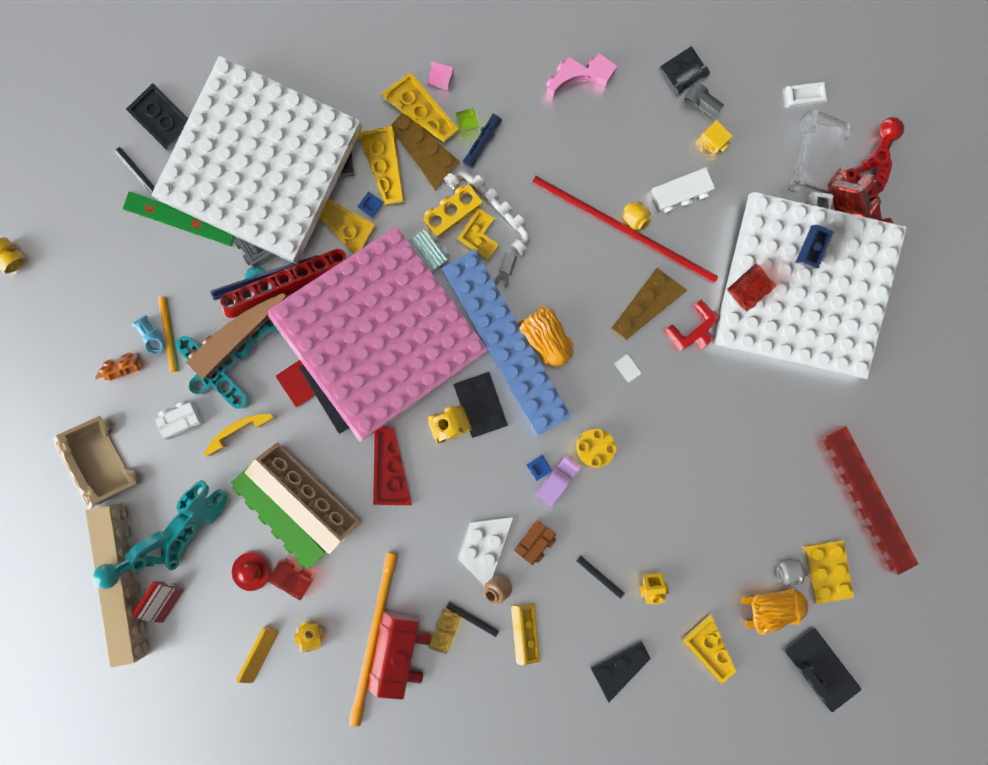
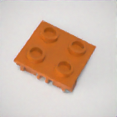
M130 352L122 355L121 359L116 361L113 359L105 361L95 379L104 377L105 380L111 381L124 376L123 371L126 375L129 372L139 371L143 367L141 361L136 360L139 353L132 354Z

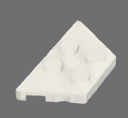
M512 517L470 523L458 560L484 586L494 575L513 519Z

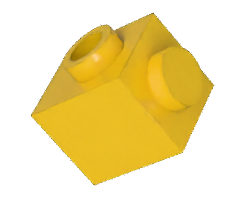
M716 120L701 135L700 139L704 142L707 150L713 151L716 154L719 150L723 152L731 144L729 140L732 138V135Z

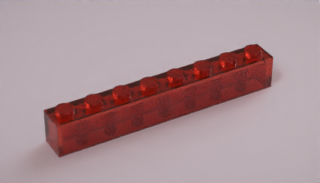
M839 426L821 435V445L830 454V462L835 469L837 468L840 474V482L847 487L849 499L852 503L856 504L858 516L861 520L865 521L868 535L875 540L876 544L874 546L877 552L883 556L885 560L883 563L886 569L891 573L899 575L919 565L847 426Z

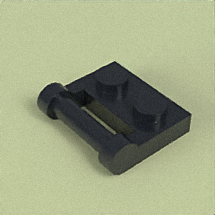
M692 46L659 68L677 95L681 94L684 91L683 89L700 78L710 75L708 67L703 64ZM696 67L698 69L696 73L684 81L677 82L678 78Z

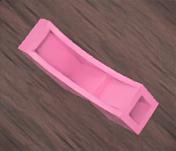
M599 53L595 58L592 57L586 67L568 57L566 61L562 60L559 64L556 76H551L546 84L548 86L547 94L554 97L564 86L578 81H591L606 87L616 72L617 65Z

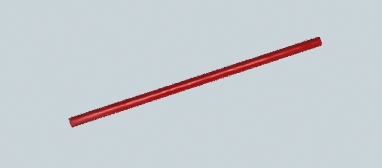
M534 177L532 182L712 282H716L718 275L640 232L633 230L542 178Z

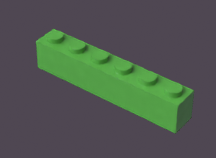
M247 467L230 482L233 485L232 489L238 496L242 495L246 499L245 504L252 511L255 510L259 514L258 518L264 525H269L272 529V535L276 539L280 538L285 543L283 545L290 554L293 552L297 557V563L302 568H311L327 552L245 474V471L249 468Z

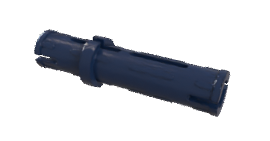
M492 113L487 124L481 128V133L462 161L466 166L474 167L489 140L495 136L494 132L502 122V118Z

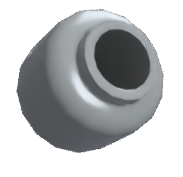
M798 559L782 561L779 567H777L778 579L786 586L802 584L805 576L808 575L806 565H802Z

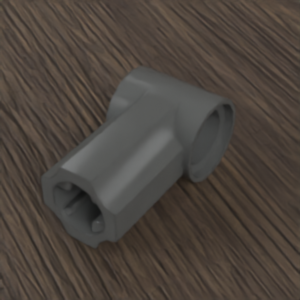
M695 82L684 97L688 105L693 108H699L713 119L724 106L723 103L709 94L708 89L699 82Z

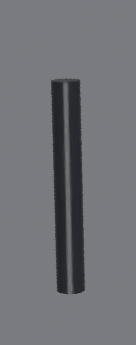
M118 147L115 153L152 194L155 186L124 150Z
M581 555L577 558V563L618 598L621 599L625 593Z
M450 601L447 604L446 609L492 636H497L498 629Z

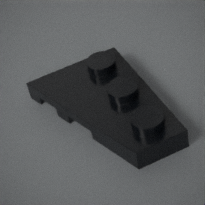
M641 640L590 667L608 703L651 659Z

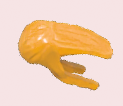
M540 306L537 312L531 314L525 321L518 322L520 333L524 334L530 345L540 353L545 364H550L552 367H561L573 357L574 350L572 346L574 343L565 335L562 323L556 317L553 309Z
M794 589L771 592L765 595L757 594L747 598L743 596L741 598L743 604L748 605L752 603L751 606L753 608V619L746 621V627L748 629L756 627L758 633L762 635L772 631H779L788 624L798 625L808 612L806 598L801 592Z

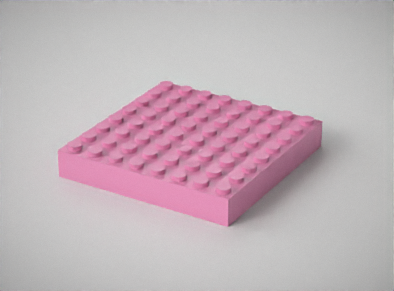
M397 226L268 310V317L360 442L488 351L487 347Z

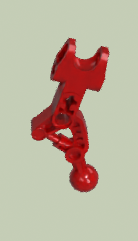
M890 117L883 120L879 128L882 139L877 150L861 161V165L844 171L840 176L841 181L854 195L858 216L894 224L891 218L882 219L878 194L884 190L891 173L892 160L889 149L892 142L901 138L904 133L905 126L899 118ZM877 166V172L871 181L859 174L864 170L869 171ZM863 188L868 191V196L862 193Z

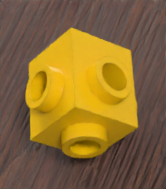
M662 572L643 575V585L640 586L641 597H645L646 605L666 602V594H669L668 583L664 582Z
M311 621L300 624L301 627L297 628L294 638L296 645H300L301 653L321 649L320 640L323 639L322 628H318L317 623L312 624Z

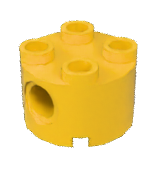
M462 405L448 407L444 409L445 413L439 415L437 413L428 417V424L437 444L446 442L449 439L452 440L472 430Z
M590 429L583 432L577 439L576 454L585 465L595 468L603 467L614 458L616 452L615 441L606 431Z

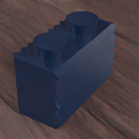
M817 224L812 225L795 263L810 269L820 268L819 265L822 264V257L825 256L824 253L828 249L827 246L831 241L830 238H833L832 234H834V231Z

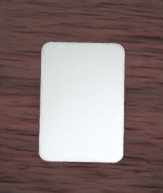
M628 354L614 363L628 383L641 375V371Z

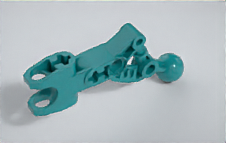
M202 480L196 482L177 502V511L179 513L166 529L158 531L134 545L126 554L123 562L115 566L103 564L97 567L93 573L94 584L100 589H109L117 584L119 575L129 570L138 572L145 567H153L155 564H165L169 570H175L179 566V559L183 548L195 535L202 523L210 525L216 520L228 496L219 489L206 498L210 487ZM202 487V491L197 495L199 488ZM221 496L220 501L217 504H214L217 498ZM157 548H161L160 557L146 555Z

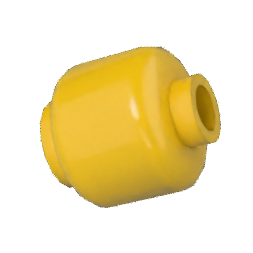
M630 202L624 208L623 219L633 230H643L650 224L652 213L642 202Z

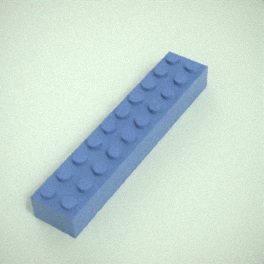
M474 249L441 268L536 435L539 436L572 417L525 335L520 333V326L476 250Z

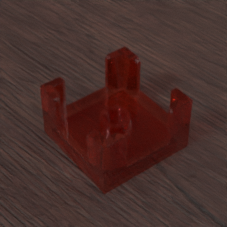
M839 168L827 183L830 194L834 196L832 202L835 211L870 218L881 204L879 196L871 202L868 197V192L876 182L874 175L864 174L857 184L841 181L848 171L847 169Z

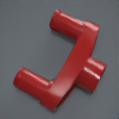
M702 299L693 307L704 318V322L688 336H683L673 324L664 331L675 343L674 346L679 351L695 342L703 349L715 338L708 330L719 318V315L715 310L712 311Z

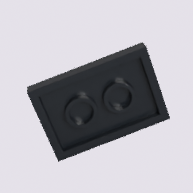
M154 83L126 108L167 151L178 141L188 120Z
M490 372L453 384L460 405L465 409L472 426V430H470L472 438L508 426Z

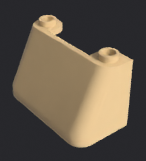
M101 416L55 435L54 440L58 453L89 509L135 486V481H137L134 471L125 469L108 437L110 426L107 420H103Z

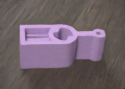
M565 455L536 495L552 507L582 466Z

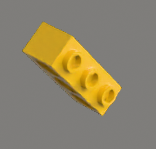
M469 184L467 186H460L455 190V195L450 198L449 196L445 197L440 201V206L436 209L431 208L424 214L423 220L425 224L435 234L437 239L483 206V202ZM465 195H469L472 197V201L464 203L462 198ZM451 206L457 208V212L453 215L447 213V209ZM434 218H440L442 220V223L439 226H434L431 224Z

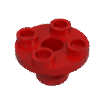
M257 552L242 554L235 560L232 566V578L235 584L246 591H256L268 583L271 575V567L267 558Z

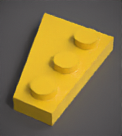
M328 199L319 217L353 254L364 248L376 226L374 223Z
M709 614L682 640L716 679L723 684L736 673V670L714 619Z

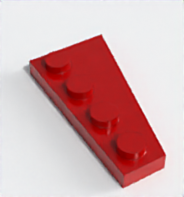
M380 428L374 432L373 505H412L395 428Z

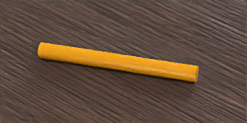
M165 296L158 297L170 373L178 372L167 300Z

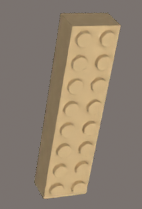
M122 504L86 510L95 569L103 564L115 566L123 562L126 554L131 550V546L128 543L129 529L125 524V508ZM132 570L119 575L117 584L112 588L100 589L98 587L110 668L134 664L145 657L148 651L147 643L143 638L144 624L141 622V619L132 615L139 604L137 600L138 586L135 584V572Z

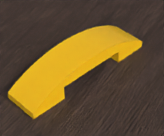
M258 414L232 423L210 442L204 455L209 457L227 447L224 439L252 423L256 427H262L277 418L276 415Z

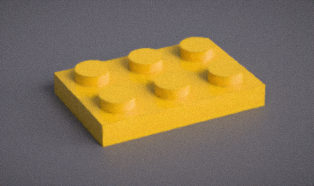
M844 540L804 546L814 603L820 604L854 598Z

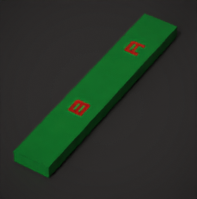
M130 191L122 208L125 211L232 247L233 239H235L234 235L232 236L165 203Z

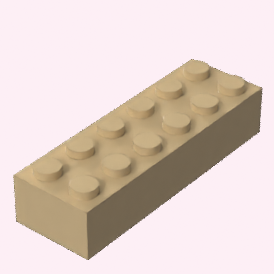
M278 442L258 456L245 471V474L328 554L360 523L346 507Z

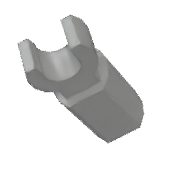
M505 253L499 269L501 274L495 279L496 285L500 279H504L506 281L504 287H508V276L512 275L517 256Z

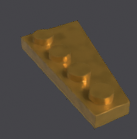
M402 112L391 125L394 126L395 134L412 159L416 162L433 189L436 190L444 181V178L458 166L460 161Z
M656 268L611 329L627 340L685 293L687 289L659 268Z

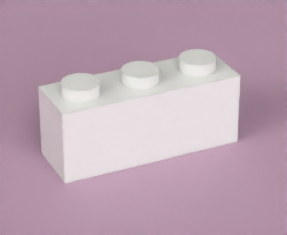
M706 167L654 187L650 193L658 213L662 211L669 213L675 210V206L682 204L684 207L693 203V199L700 198L702 200L711 196L710 193L715 187Z

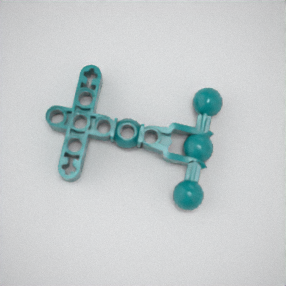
M251 267L246 271L244 279L266 271L261 267ZM268 321L265 322L258 329V336L254 338L251 336L245 342V348L242 351L237 350L231 356L230 363H224L217 370V375L214 378L210 377L208 380L201 379L196 374L189 382V390L193 394L204 395L215 388L232 407L237 409L247 408L251 403V398L231 377L229 372L238 364V360L241 361L242 358L251 354L253 346L257 345L256 342L262 341L271 333H279V330L275 325L271 327ZM181 336L176 342V348L189 360L188 356L193 351L187 349L185 343L189 342L188 346L193 350H199L202 345L194 338ZM199 381L203 383L201 391H198L196 387ZM228 381L231 387L226 392L223 385ZM236 396L243 397L241 399V401L243 402L242 404L237 403L239 399Z

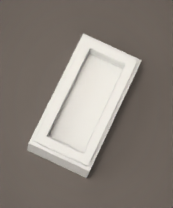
M825 81L786 87L788 107L827 101Z

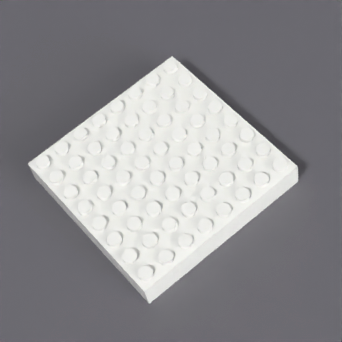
M218 56L151 196L162 203L297 265L359 136L362 124L360 120Z
M750 193L712 344L867 379L907 227L761 193ZM817 224L834 231V234H832L833 238H830L831 241L827 246L826 253H824L825 256L822 257L823 260L821 261L822 264L819 265L820 268L810 269L795 262L810 227Z

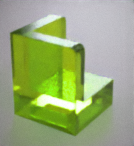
M474 108L455 113L461 137L465 136L464 132L479 128Z

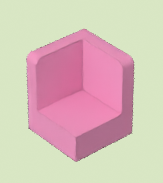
M432 61L427 84L449 91L454 76V68Z

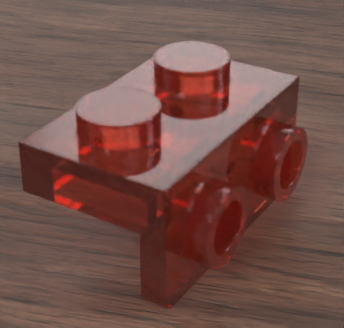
M756 263L726 290L741 308L749 311L762 298L770 294L777 285L767 276L761 266Z

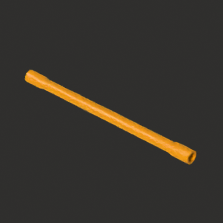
M387 552L384 573L356 699L349 724L352 726H360L362 721L369 672L371 671L379 624L383 611L386 608L398 554L393 552Z

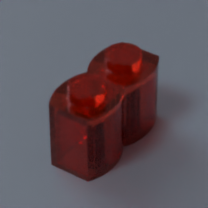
M287 558L279 560L267 581L301 601L314 580L311 577L312 573L304 568L302 570L295 567L296 564Z

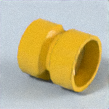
M3 237L0 238V269L5 274H9L24 264L25 257L17 249L14 250L15 246L8 238Z

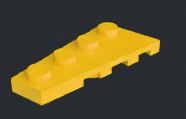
M411 72L381 93L382 98L443 143L458 133V127Z
M391 125L360 132L358 139L361 141L362 149L367 156L370 169L375 176L384 203L391 205L405 202L394 126Z

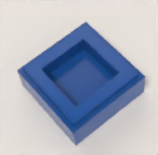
M368 191L357 207L371 218H374L384 205V202Z
M543 455L527 464L536 481L553 471Z

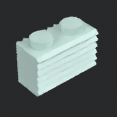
M424 229L408 242L433 274L449 262L447 258L449 253L443 246L440 248L437 245L436 241L438 239L432 231L428 233Z

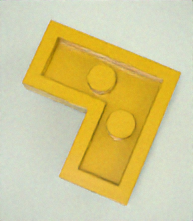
M478 208L457 238L459 242L471 250L475 249L477 254L487 261L490 260L499 247L498 243L485 235L494 218Z

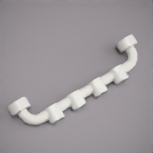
M465 171L455 174L449 173L444 178V181L450 188L455 189L460 184L459 179L467 180L470 186L478 191L487 203L491 204L502 217L510 222V225L515 230L521 233L522 240L517 239L511 246L522 256L527 251L526 246L530 239L529 232L524 226L526 221L520 215L514 217L510 213L512 207L506 201L501 204L497 200L499 197L498 193L493 188L487 190L483 186L485 181L481 176L477 175L474 177Z

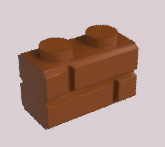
M537 519L515 547L514 551L531 565L535 562L538 564L545 556L543 551L546 547L551 548L557 539L554 538L556 533Z

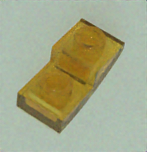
M445 609L442 610L436 623V629L431 638L429 649L447 654L461 618L460 614Z

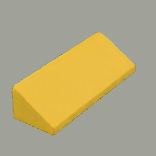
M535 604L514 605L511 609L516 662L520 665L540 662Z
M268 625L262 628L236 679L237 682H254L279 634L278 630Z

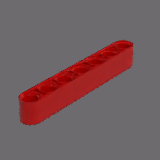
M334 249L231 291L220 299L223 313L228 318H235L254 306L280 294L291 295L347 259L346 253L341 249Z

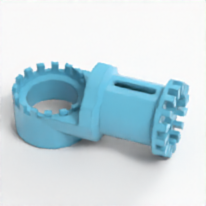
M144 315L141 319L139 318V321H134L132 326L136 327L142 334L147 351L152 354H158L164 348L165 340H163L164 338L159 334L157 328H153L147 320L148 316ZM150 341H158L160 348L155 349L151 347Z

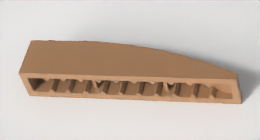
M280 294L245 311L227 323L213 336H208L202 342L203 346L199 350H194L188 356L190 359L186 363L201 379L208 380L270 319L268 317V310L289 296Z

